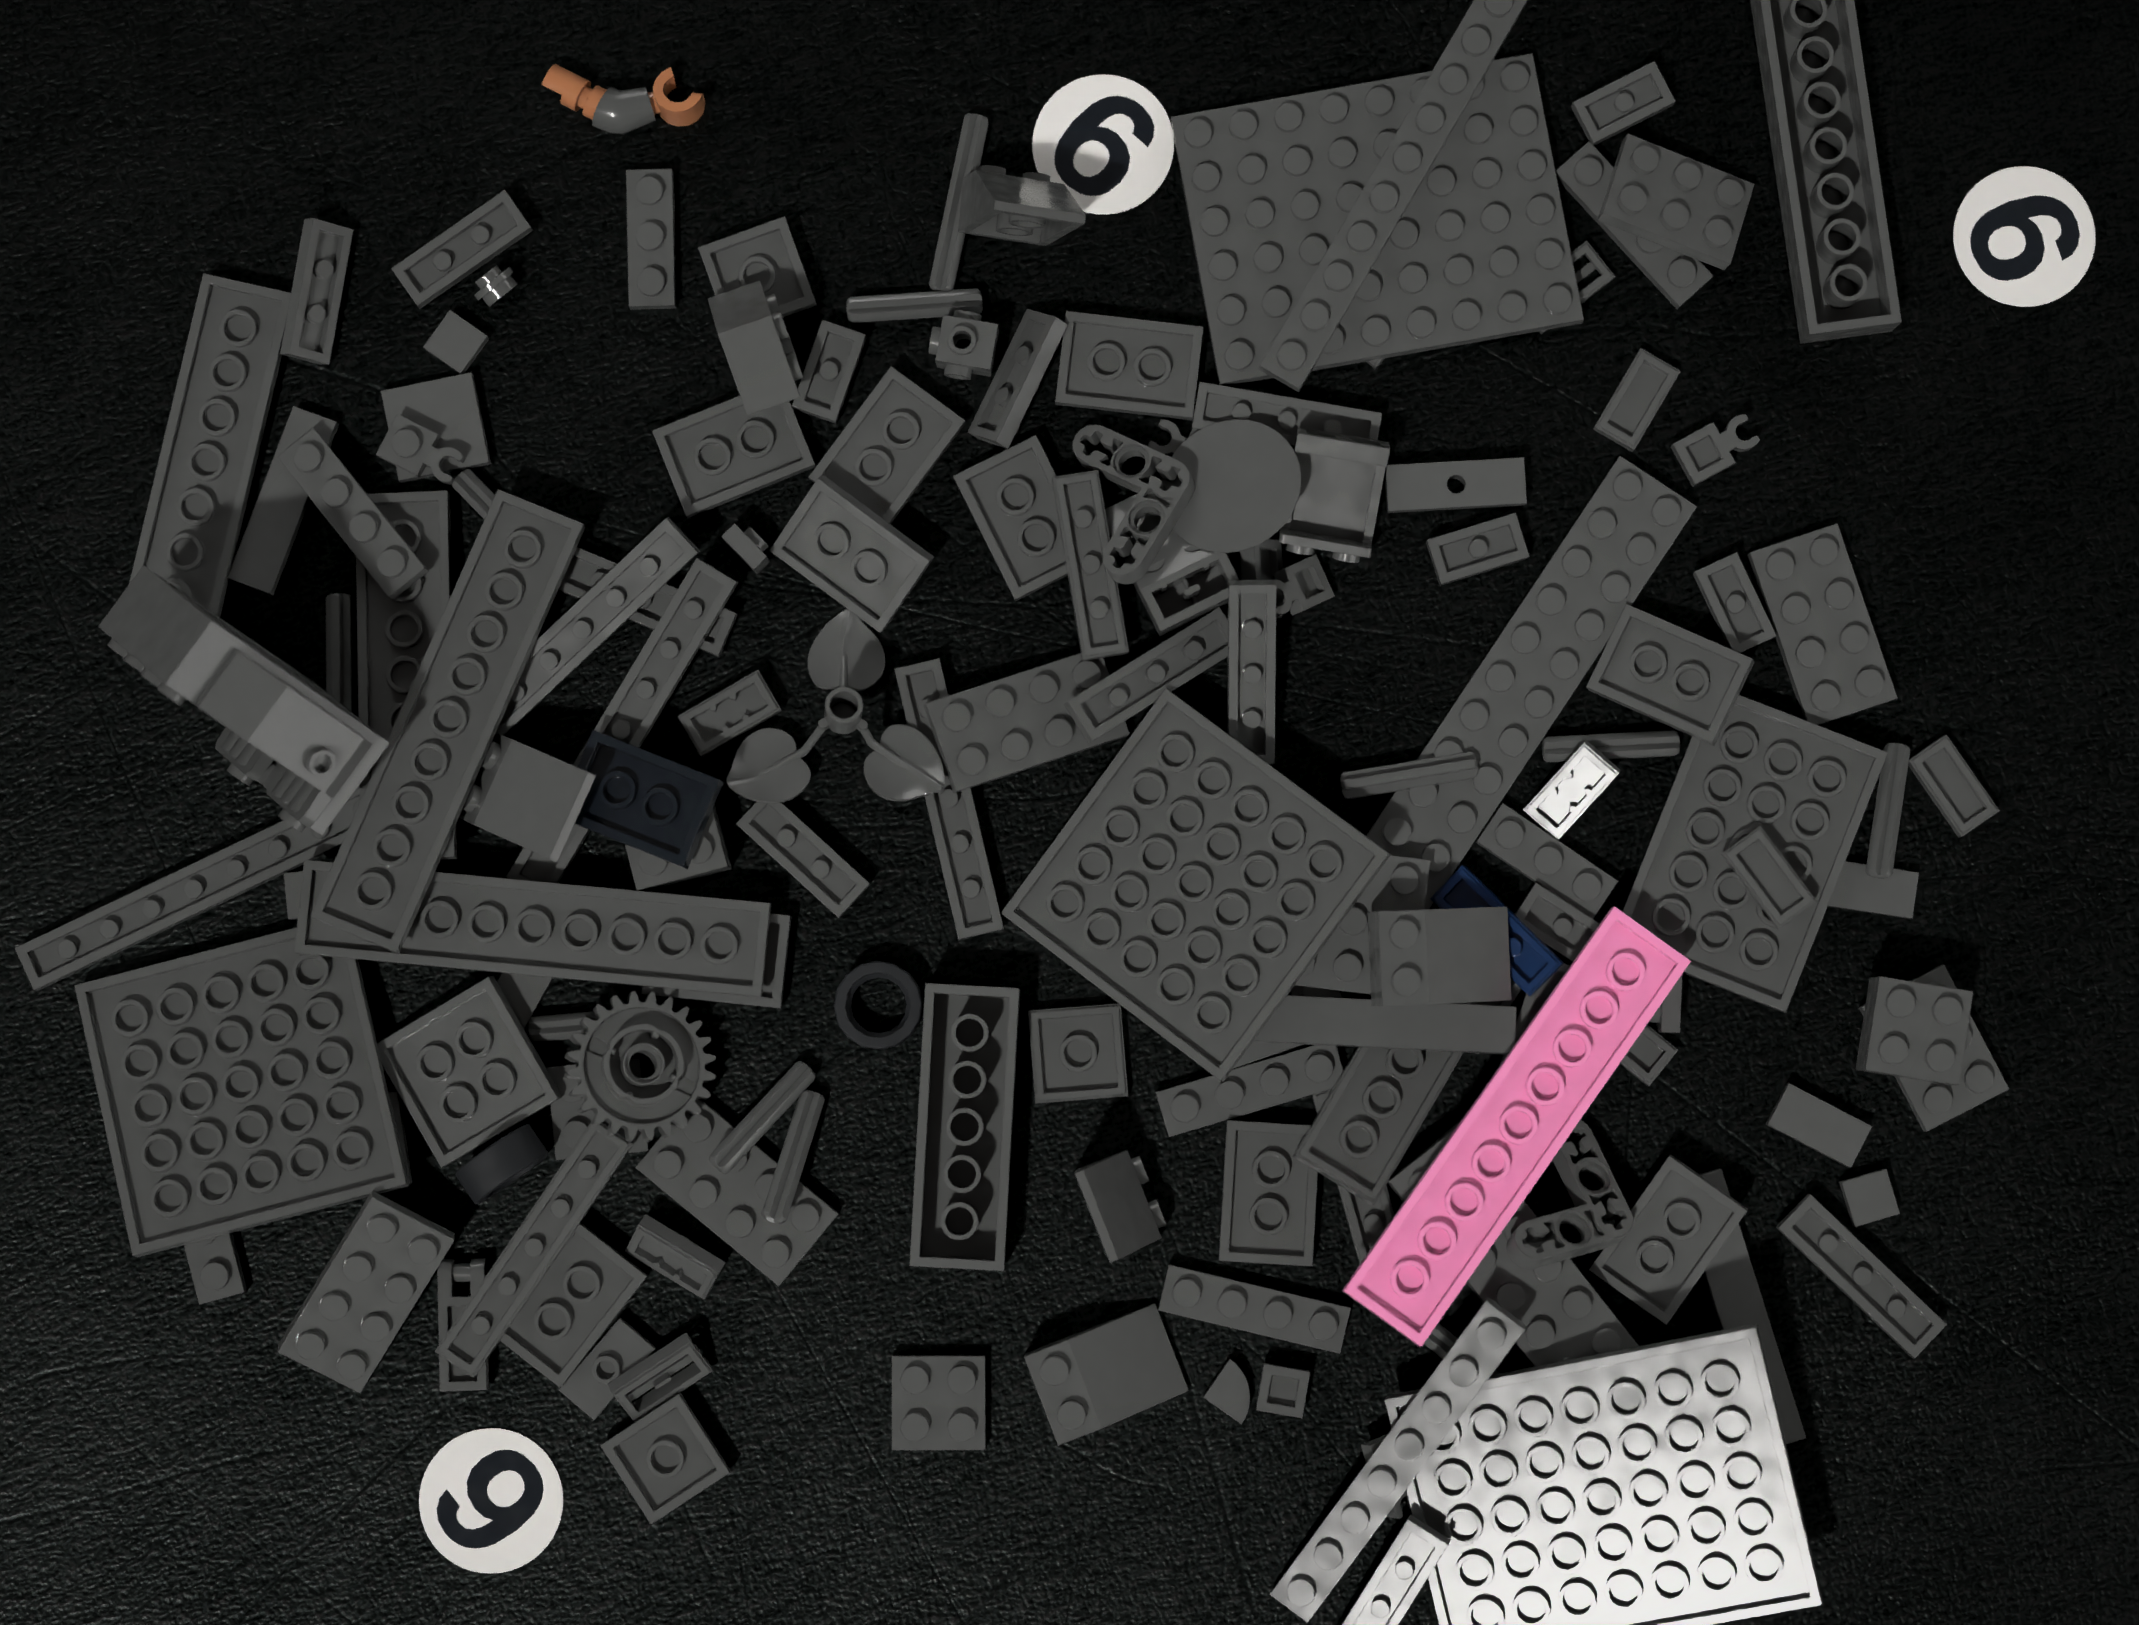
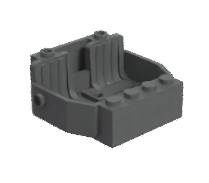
M145 565L142 566L98 626L112 638L107 646L124 657L128 664L140 671V674L157 686L160 692L179 705H182L188 699L226 726L218 738L215 748L231 762L227 771L248 786L253 781L262 784L267 789V795L283 808L278 816L300 832L305 827H310L320 835H323L390 744L320 686Z

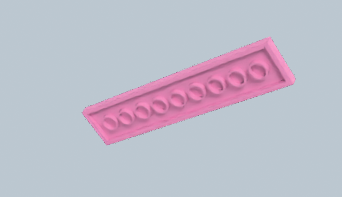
M1615 906L1612 907L1342 1291L1413 1343L1422 1347L1691 961Z

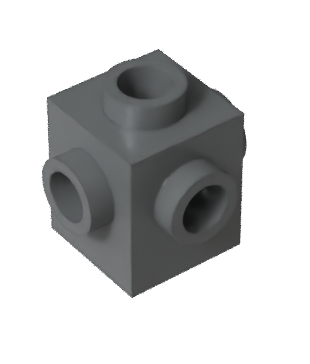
M956 310L954 317L943 315L941 327L933 326L929 354L936 355L937 368L945 369L944 375L960 380H971L972 374L991 377L999 335L998 324L981 321L982 315L970 311ZM960 342H968L970 344L965 349L956 347Z

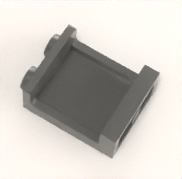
M1298 427L1294 452L1300 464L1301 490L1294 511L1280 529L1279 542L1287 544V551L1297 554L1313 555L1314 550L1319 549L1333 552V559L1344 562L1358 563L1360 556L1370 558L1385 467H1387L1390 452L1389 442Z

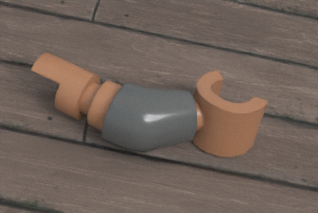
M557 64L552 65L542 82L543 86L562 95L560 100L562 105L575 112L580 108L583 109V115L592 120L594 127L612 134L623 135L656 121L654 116L656 114H660L661 118L668 124L678 127L689 126L703 115L705 109L703 93L692 92L688 99L682 102H673L667 98L671 90L676 88L671 67L662 71L656 78L652 92H647L646 87L617 90L610 87L606 90L597 85L591 88L589 80Z

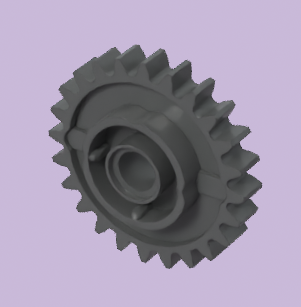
M631 991L628 994L626 1004H623L616 995L612 996L609 999L610 1011L600 1004L596 1005L593 1008L596 1021L584 1017L579 1023L586 1033H574L570 1037V1040L578 1047V1051L566 1053L565 1059L575 1063L576 1068L569 1070L564 1076L568 1079L577 1080L578 1086L569 1092V1096H582L584 1102L578 1109V1112L594 1111L595 1116L591 1125L595 1127L606 1121L609 1124L608 1136L610 1137L622 1128L625 1132L626 1142L632 1141L637 1131H641L645 1142H650L653 1140L655 1129L666 1138L671 1135V1122L681 1129L688 1125L685 1112L694 1116L700 1114L701 1109L695 1102V1099L706 1100L711 1095L702 1086V1083L710 1082L716 1078L715 1074L705 1070V1065L716 1060L715 1055L703 1052V1047L711 1041V1037H698L696 1035L697 1030L702 1025L701 1020L690 1024L687 1023L685 1019L689 1008L686 1006L677 1013L672 1010V997L667 998L661 1005L656 1004L654 992H650L643 1003L639 1001L635 991ZM633 1055L644 1056L650 1062L651 1074L648 1078H638L631 1072L629 1061Z

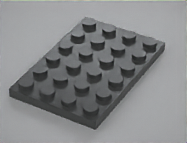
M1739 695L1715 746L1693 736L1691 737L1626 901L1623 913L1689 959L1691 962L1683 972L1684 974L1785 1013L1888 752ZM1759 826L1762 827L1816 899L1814 904L1778 930L1721 855Z

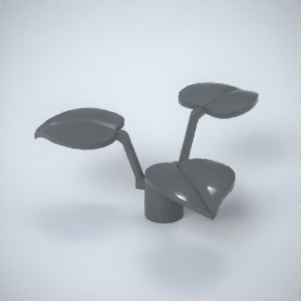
M845 609L823 627L815 638L808 655V672L813 683L821 689H834L826 698L824 718L819 720L816 729L798 750H796V743L792 736L783 730L765 728L755 731L738 748L726 782L728 787L734 792L755 802L782 803L792 800L805 790L811 778L810 769L801 758L810 752L828 728L838 734H848L856 729L860 731L868 746L875 750L865 759V779L872 791L886 800L908 801L940 792L944 788L945 775L943 764L933 744L917 729L907 725L894 724L884 731L880 743L872 736L868 729V723L862 719L863 702L861 696L856 691H864L871 688L881 678L885 668V653L873 632L857 615Z

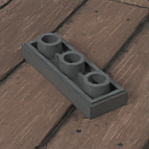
M1524 457L1397 464L1385 467L1387 513L1523 506L1527 504ZM1450 479L1459 480L1463 485V491L1452 493L1447 487V481Z

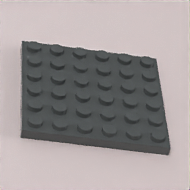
M1165 688L1001 914L1218 1080L1224 1081L1391 854Z
M296 927L74 985L132 1256L141 1257L366 1198L372 1191L381 1194L410 1186L358 959L294 953Z

